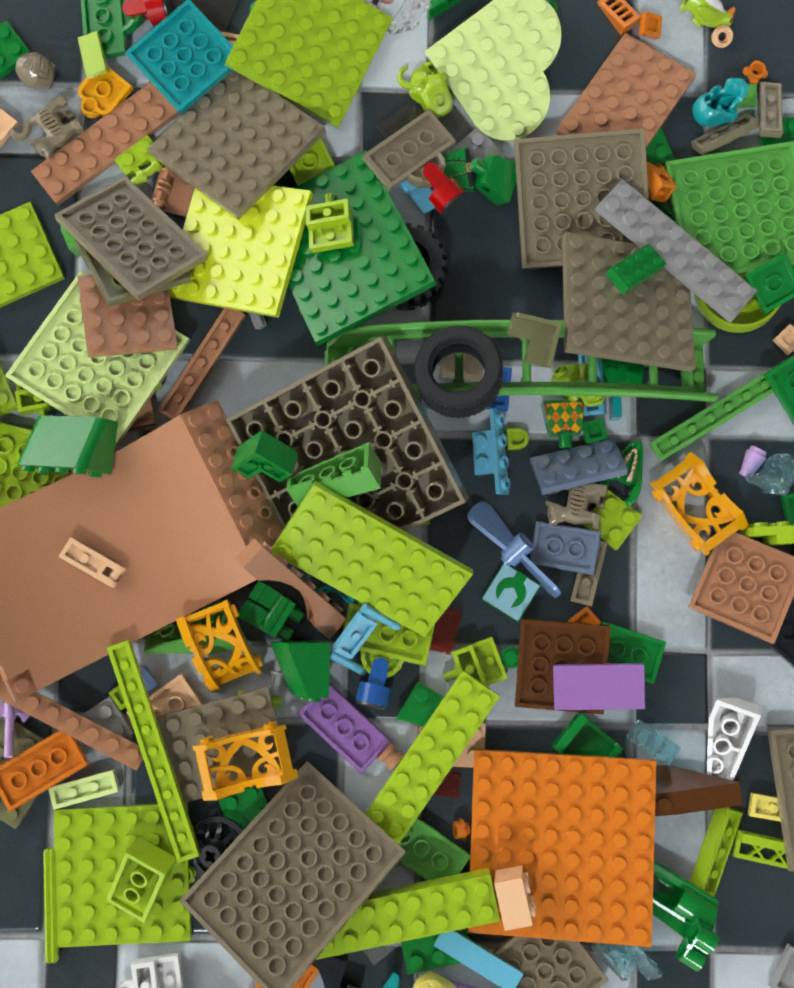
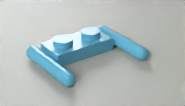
M364 603L361 606V611L355 614L332 646L330 659L364 676L367 674V671L362 665L351 659H353L375 629L377 621L394 630H399L401 624Z

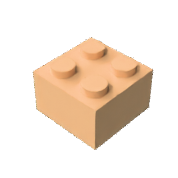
M522 865L496 870L494 885L504 930L533 926V917H536V905L534 896L529 895L531 893V883L528 872H524Z

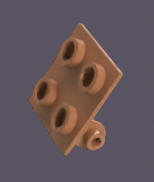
M165 166L159 173L151 201L164 212L187 217L195 188Z

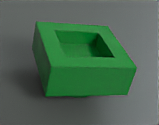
M603 418L583 422L582 433L585 445L608 439Z

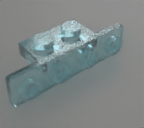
M593 943L591 946L595 953L622 981L629 979L635 967L647 980L658 979L663 975L657 964L642 951L640 946Z

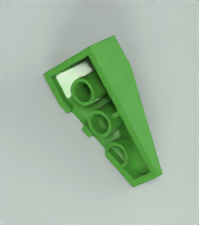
M223 601L208 604L203 607V610L214 605H217L219 603H222ZM224 610L210 615L211 626L216 627V619L219 615L221 623L224 624L228 621ZM206 617L195 622H192L191 624L207 625ZM170 623L147 635L144 647L145 654H194L192 651L190 652L189 647L185 646L177 624ZM232 628V630L229 633L235 635V632ZM206 636V642L202 640L199 643L203 646L207 645L209 636ZM213 637L214 645L210 653L232 650L235 646L227 641Z

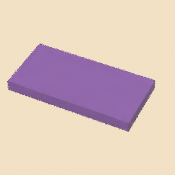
M553 664L554 710L645 709L644 664Z
M330 682L329 698H321V702H307L297 713L361 775L392 742Z

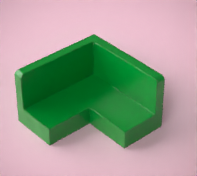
M260 431L238 446L231 469L248 479L263 472L281 482L293 475L298 452L266 432Z

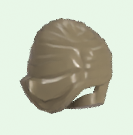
M31 52L22 55L16 61V73L25 87L33 89H50L56 75V65L49 61L47 57L38 52Z

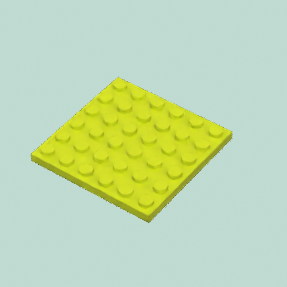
M272 186L237 220L195 188L183 231L208 253V259L188 271L191 276V282L169 289L170 298L279 318L306 224L305 206L311 205L314 194L309 190Z

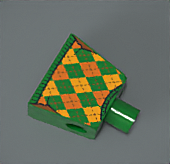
M569 399L543 400L541 403L548 437H558L559 449L572 448L571 436H579L582 432L585 406L582 399H578L575 402H571Z

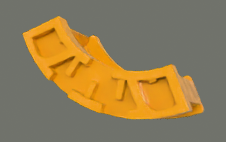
M690 452L684 456L685 460L657 481L650 482L653 489L651 494L657 502H661L674 522L688 537L691 547L696 552L701 551L707 556L710 554L709 551L737 530L743 531L749 525L743 511L725 493L720 495L718 489L714 488V485L717 483L708 471L704 461ZM690 469L683 480L680 476ZM676 480L680 484V489L677 486H671L673 495L670 496L665 492L664 487ZM697 482L701 485L700 491H695L689 485L694 488ZM686 492L693 496L708 495L710 497L705 507L707 518H697L685 514ZM677 501V502H676V508L674 507V505L672 504V502ZM712 506H717L720 510L719 513H713L716 518L711 513ZM731 521L729 525H727L721 530V528L719 527L720 524H724ZM688 524L696 526L692 529ZM709 526H712L716 534L707 541H704L700 537L699 532L705 531L708 536L710 534Z
M224 600L222 603L187 617L183 616L176 619L185 646L189 647L190 652L192 651L195 655L191 660L199 675L203 674L204 683L212 693L220 691L221 685L253 672H256L257 675L262 673L260 669L263 666L261 657L251 649L237 620V617H239L238 609L235 604L232 605L228 600ZM224 610L228 621L224 624L221 623L219 615L216 619V627L211 626L210 615ZM206 617L207 625L191 624L192 622H195ZM232 628L235 632V635L229 633L232 630ZM206 636H209L207 645L203 646L199 643L202 640L206 642ZM213 637L227 641L235 646L228 662L218 657H205L213 648ZM218 664L216 668L212 667V665Z
M276 721L263 724L262 728L216 739L213 736L200 739V744L192 746L193 751L196 752L204 791H201L203 801L219 800L244 792V788L253 787L254 785L257 788L283 785L297 779V769L292 767L285 736L286 724L277 725ZM270 735H274L277 751L272 753L268 750L272 748L273 742L268 744L265 741V738ZM259 736L258 742L250 739ZM233 742L232 745L228 748V750L223 745ZM242 745L255 750L263 756L255 762L252 776L249 777L246 776V773L240 767L228 765L234 753ZM211 749L219 751L218 756H211L213 761L220 762L218 766H209L206 751ZM274 757H279L280 766ZM267 761L268 763L264 764L267 771L265 773L260 772L258 769L259 765ZM226 770L235 771L238 777L235 780H231L229 778L231 772L226 774L225 772ZM216 771H217L216 779H215V787H213V782H212V778H211V773H210V772H216Z

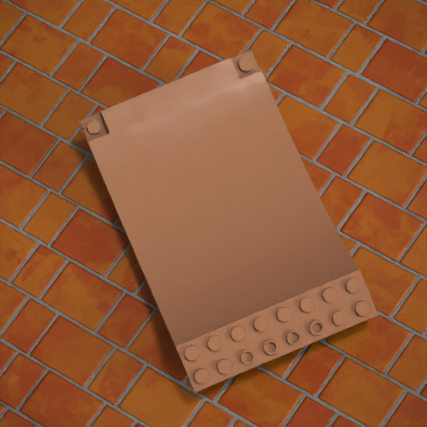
M218 400L182 413L154 431L114 452L112 475L102 474V478L89 477L88 472L86 475L73 473L0 507V674L14 702L109 655L106 647L129 639L133 643L176 621V619L186 616L257 580L235 558L254 538L260 543L265 541L272 547L283 529L256 476L248 479L231 469L239 444L226 422L227 417ZM70 537L126 568L124 574H121L117 579L118 584L115 588L108 586L58 557ZM107 567L103 574L109 577L113 569Z

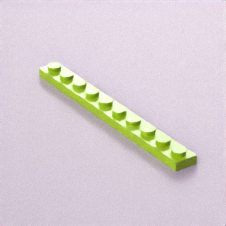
M129 639L106 647L177 863L200 856V849L131 640Z

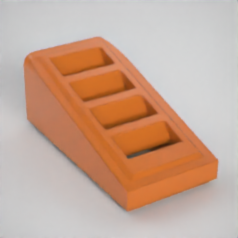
M599 0L597 2L621 36L638 25L641 17L625 0H614L615 2L609 6L606 4L609 0ZM618 5L619 8L613 11L612 8ZM622 11L623 14L618 16L617 14Z

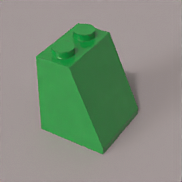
M316 641L271 642L272 649L291 695L299 696V700H307V702H321V698H329L330 643Z

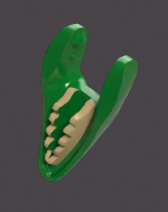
M632 441L620 453L627 467V475L601 481V485L609 486V481L611 480L625 483L631 490L628 498L624 501L625 506L628 508L636 501L642 487L643 446L639 441Z

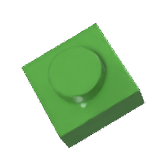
M748 84V93L745 99L737 105V108L756 107V84Z

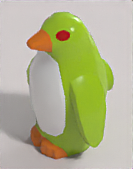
M684 0L679 11L691 12L694 16L691 21L700 28L703 25L717 28L721 25L728 27L732 25L735 7L725 10L720 0Z

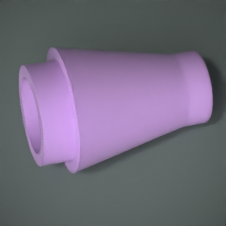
M751 445L749 450L746 449L739 474L751 479L753 474L766 460L767 452Z

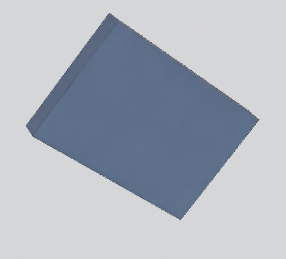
M536 521L532 543L534 549L531 551L530 561L536 566L595 576L602 532L563 525L552 526L549 523Z

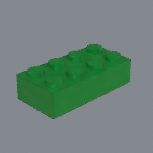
M647 244L613 265L605 275L619 292L625 295L661 272L667 264L650 244Z

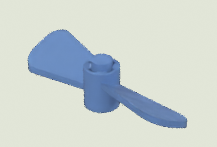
M479 502L468 511L467 517L469 522L502 548L500 550V557L506 565L516 566L521 562L551 596L557 598L561 594L558 587L526 557L534 549V545L524 534L518 533L514 537L493 507L487 502Z

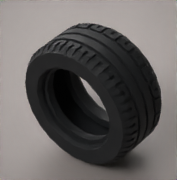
M458 325L451 328H443L441 331L438 330L423 342L424 344L420 346L416 355L414 372L418 391L428 407L446 417L465 418L466 416L471 417L476 415V413H481V411H484L494 402L502 385L503 362L497 345L487 334H483L482 331H478L476 328L473 329V327ZM463 352L470 354L480 361L485 371L482 380L476 387L466 392L455 393L445 390L437 384L433 374L436 365L442 358L451 353Z

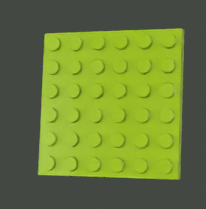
M256 0L225 62V66L262 87L275 92L285 100L338 129L393 18L364 0Z
M186 802L185 806L188 812V802ZM158 804L58 808L54 810L57 947L191 941V913L179 902L191 889L189 883L190 859L177 863L176 860L173 870L145 923L106 901L125 852L138 836L175 856Z

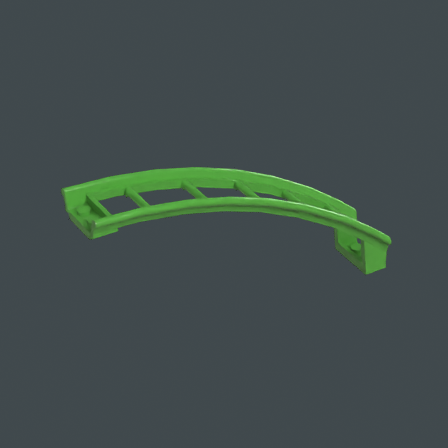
M511 320L435 321L356 326L327 342L325 366L385 335L388 337L396 355L397 341L426 340L438 330L441 331L443 328H451L458 325L476 328L478 331H482L483 334H487L490 338L512 337L507 335ZM553 320L562 323L559 338H564V320ZM693 327L696 368L692 372L681 370L682 387L658 385V367L649 366V381L647 384L597 383L596 357L587 356L588 379H586V382H531V364L524 363L529 340L520 338V341H522L521 382H502L497 396H613L717 402L718 394L705 392L703 345L715 337L716 331L714 329ZM463 352L454 353L455 379H453V383L437 384L445 390L455 393L466 392L476 387L479 382L464 383ZM412 384L418 398H420L421 395L418 391L417 384Z

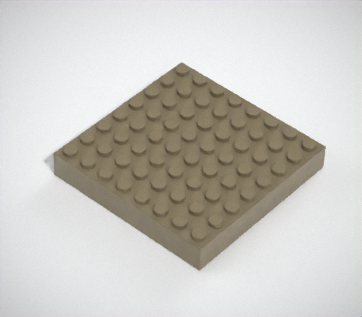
M386 335L369 342L226 419L239 446L260 431H264L297 451L298 457L293 474L369 442L382 463L381 489L346 498L404 531L465 503L469 498ZM260 472L255 476L284 529L298 508L286 490L288 478L278 482L265 473Z

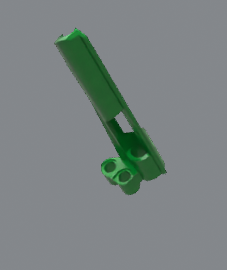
M654 860V873L658 877L660 889L657 893H653V916L683 937L676 953V959L698 972L703 967L707 954H711L719 942V935L713 932L719 900Z

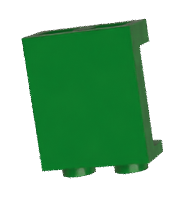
M579 712L576 713L551 745L560 754L621 757V751L623 750L621 745Z

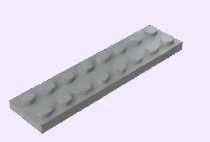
M623 179L597 205L595 211L639 248L650 244L666 262L667 265L664 268L729 323L757 292L748 282Z

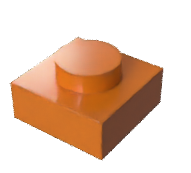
M650 12L641 13L639 35L654 40L660 38L663 16Z

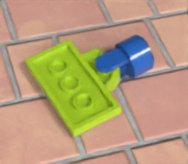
M350 603L344 630L355 614L361 611V605ZM377 621V626L358 650L361 651L363 668L370 675L368 683L359 682L355 699L357 704L382 710L388 708L392 689L384 687L386 678L394 676L401 669L403 662L426 666L434 626L424 637L402 624L399 630H394Z

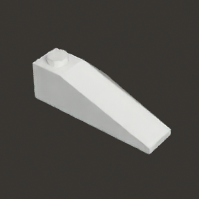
M737 697L716 699L708 720L707 775L734 780L761 717L758 705Z

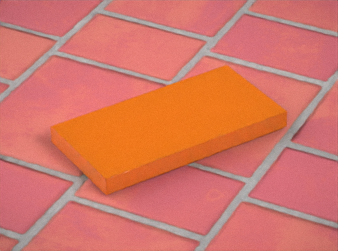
M57 731L0 765V796L8 811L11 812L83 769L90 762L77 739Z

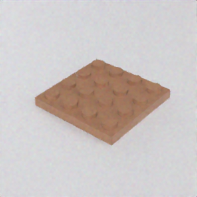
M92 275L77 276L88 358L177 350L178 345L169 289L148 295L140 301L135 299L108 308Z
M735 532L712 549L688 608L774 644L794 596V556Z

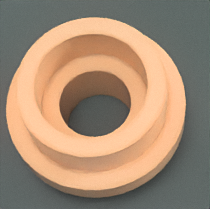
M726 25L718 26L712 33V43L718 48L728 46L732 42L733 31ZM721 32L725 34L723 41H720L718 38Z

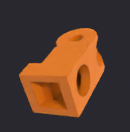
M646 162L648 187L650 189L648 196L650 200L665 203L677 185L662 165Z

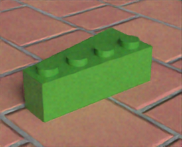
M368 442L288 477L286 490L296 505L299 506L315 481L345 498L381 489L382 463Z

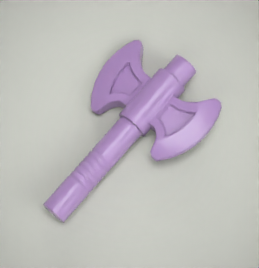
M0 702V718L4 717L5 720L4 758H12L14 750V720L16 716H20L22 722H25L30 715L7 703Z

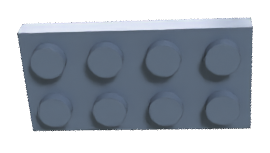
M614 438L530 458V464L542 495L627 475V467Z

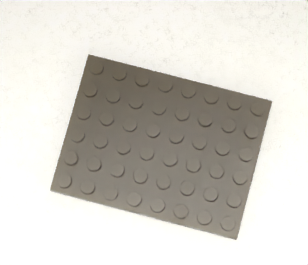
M308 761L297 771L298 778L285 784L179 901L262 988H292L406 854V851Z

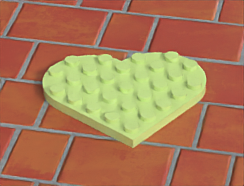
M493 0L428 48L425 54L438 73H445L447 75L449 90L473 125L490 139L512 142L514 139L525 138L532 134L540 126L547 114L550 104V88L544 71L552 64L558 53L561 43V25L555 10L546 0Z

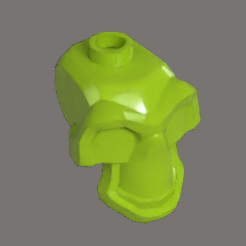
M418 68L413 71L410 79L411 89L409 91L411 98L420 103L424 111L430 109L436 118L448 114L453 108V101L447 86V75L440 72L434 74L425 68Z
M588 363L559 365L553 372L551 382H586V379H588ZM561 395L567 397L571 402L577 401L580 397L586 406L600 405L606 398V396Z

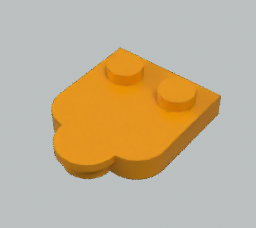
M108 66L109 73L92 79L86 77L78 88V94L83 100L81 110L87 118L94 119L100 115L104 117L124 102L134 89Z

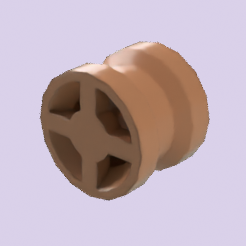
M391 742L377 757V760L384 762L387 769L391 771L402 759L404 753L397 751L395 745Z

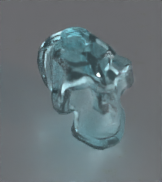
M786 453L774 454L767 459L763 469L756 475L747 473L745 480L747 483L758 486L766 494L785 496L794 484V457Z

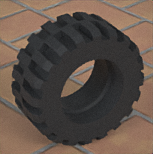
M405 223L437 284L396 306L398 310H403V307L415 310V306L420 305L421 308L427 306L429 300L431 302L437 298V294L441 293L447 277L446 249L442 248V241L439 238L435 239V233L430 229L425 232L424 226L417 225V228L411 227V223Z

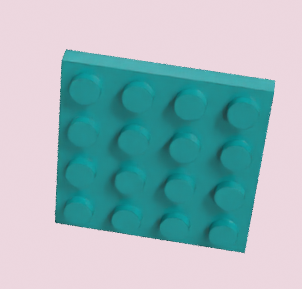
M186 0L125 52L132 63L180 115L233 71L225 66L233 46L191 0Z

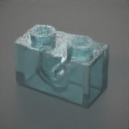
M637 719L626 736L627 739L668 766H670L681 748L639 719Z

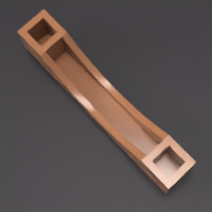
M254 538L235 559L258 581H280L299 590L306 605L307 619L316 629L330 639L347 621L342 615L344 610L336 602H333V604L329 603L330 597L322 590L318 593L315 590L317 586L308 578L304 581L301 578L303 574L294 566L291 569L286 566L289 562L280 554L275 556L272 553L274 549L265 541L260 543Z

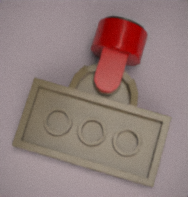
M430 109L363 155L362 160L389 192L405 180L419 188H430L432 194L429 197V201L440 214L445 215L451 212L465 197V191L455 179H448L443 173L446 164L442 154L452 148L456 140Z

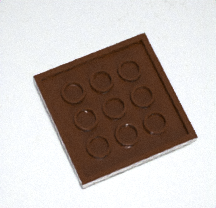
M521 618L515 707L554 710L553 664L608 663L611 626ZM556 710L604 715V710Z

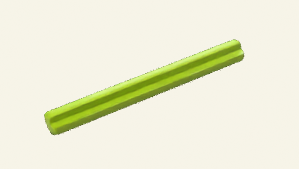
M47 848L43 851L46 963H55L59 960L56 921L54 848Z

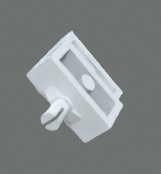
M180 953L135 959L131 964L133 980L120 982L121 988H184Z

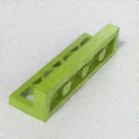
M740 829L737 830L732 852L733 857L788 869L787 863L782 858V855L785 854L783 839ZM741 842L750 844L754 848L747 854L739 852ZM763 848L773 849L776 854L767 859L762 856L760 850Z

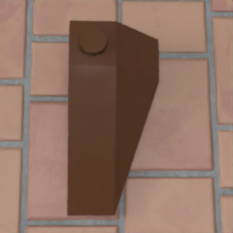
M656 765L655 816L679 815L742 805L740 782L686 770L672 765Z

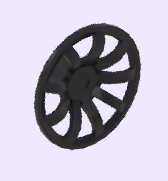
M212 816L203 819L194 827L195 836L200 829L206 836V843L196 839L198 846L202 850L199 857L190 859L199 874L203 875L206 871L198 863L202 862L204 866L210 868L228 848L227 844L237 833L240 835L243 832V828L230 818ZM212 822L217 823V829L214 839L212 837L210 829L206 825ZM223 823L233 827L234 829L221 840Z

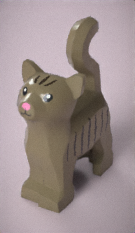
M60 95L50 101L43 109L39 110L35 116L27 119L24 122L22 133H18L15 129L11 128L10 135L16 141L26 140L31 134L32 126L38 125L45 132L46 137L28 142L31 146H34L36 155L39 154L41 157L51 159L57 148L66 145L74 136L80 135L85 131L77 119L74 120L75 116L71 110H64L63 107L68 104L63 96ZM68 119L71 121L70 123L62 124L64 120Z
M592 483L566 489L569 492L566 507L546 500V505L548 506L547 516L549 524L552 526L561 522L575 525L588 523L592 524L594 529L599 530L601 523L600 515L588 511L589 504H594L598 509L604 510L606 501L601 497L606 496L608 487ZM556 491V492H552V493H548V494H549V495L557 494V493L560 492V491Z

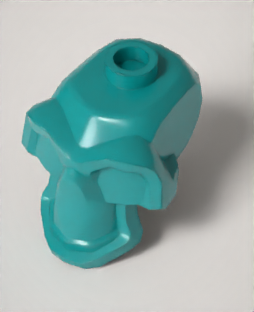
M730 78L726 81L724 88L716 85L710 92L700 96L692 107V113L697 123L703 127L733 123L738 117L737 105L745 99L749 90L746 81L742 78Z

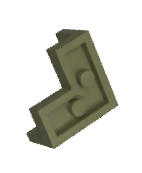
M512 313L507 335L529 340L524 363L551 368L562 323L523 313Z

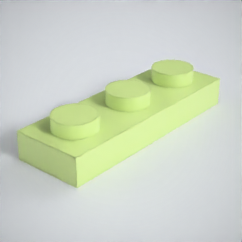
M112 769L54 785L48 790L53 810L119 792L120 787L116 771Z

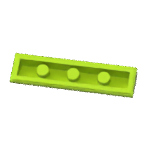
M731 807L714 809L689 881L715 897L743 812Z

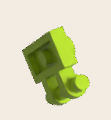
M148 135L114 159L127 178L136 174L130 180L135 186H138L140 183L144 184L148 181V177L156 171L159 173L163 166H165L149 154L147 148L154 142ZM148 163H151V165L148 166V167H147L146 169H144L143 171L140 170L141 168H143V167H144L145 165H147Z

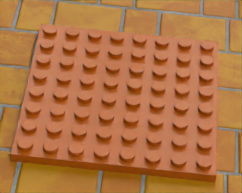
M474 749L470 871L489 868L500 921L468 928V933L652 947L656 760ZM522 865L524 872L529 874L531 893L529 895L534 896L536 917H533V926L505 931L494 885L496 870Z

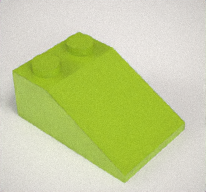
M138 836L125 852L106 901L145 923L173 870L176 857Z

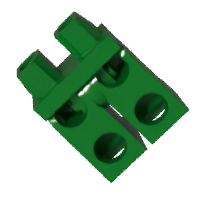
M259 580L249 598L268 609L247 599L239 612L238 618L252 624L273 638L279 637L290 641L295 631L286 626L289 619H292L300 624L306 613L297 607V603L264 581Z

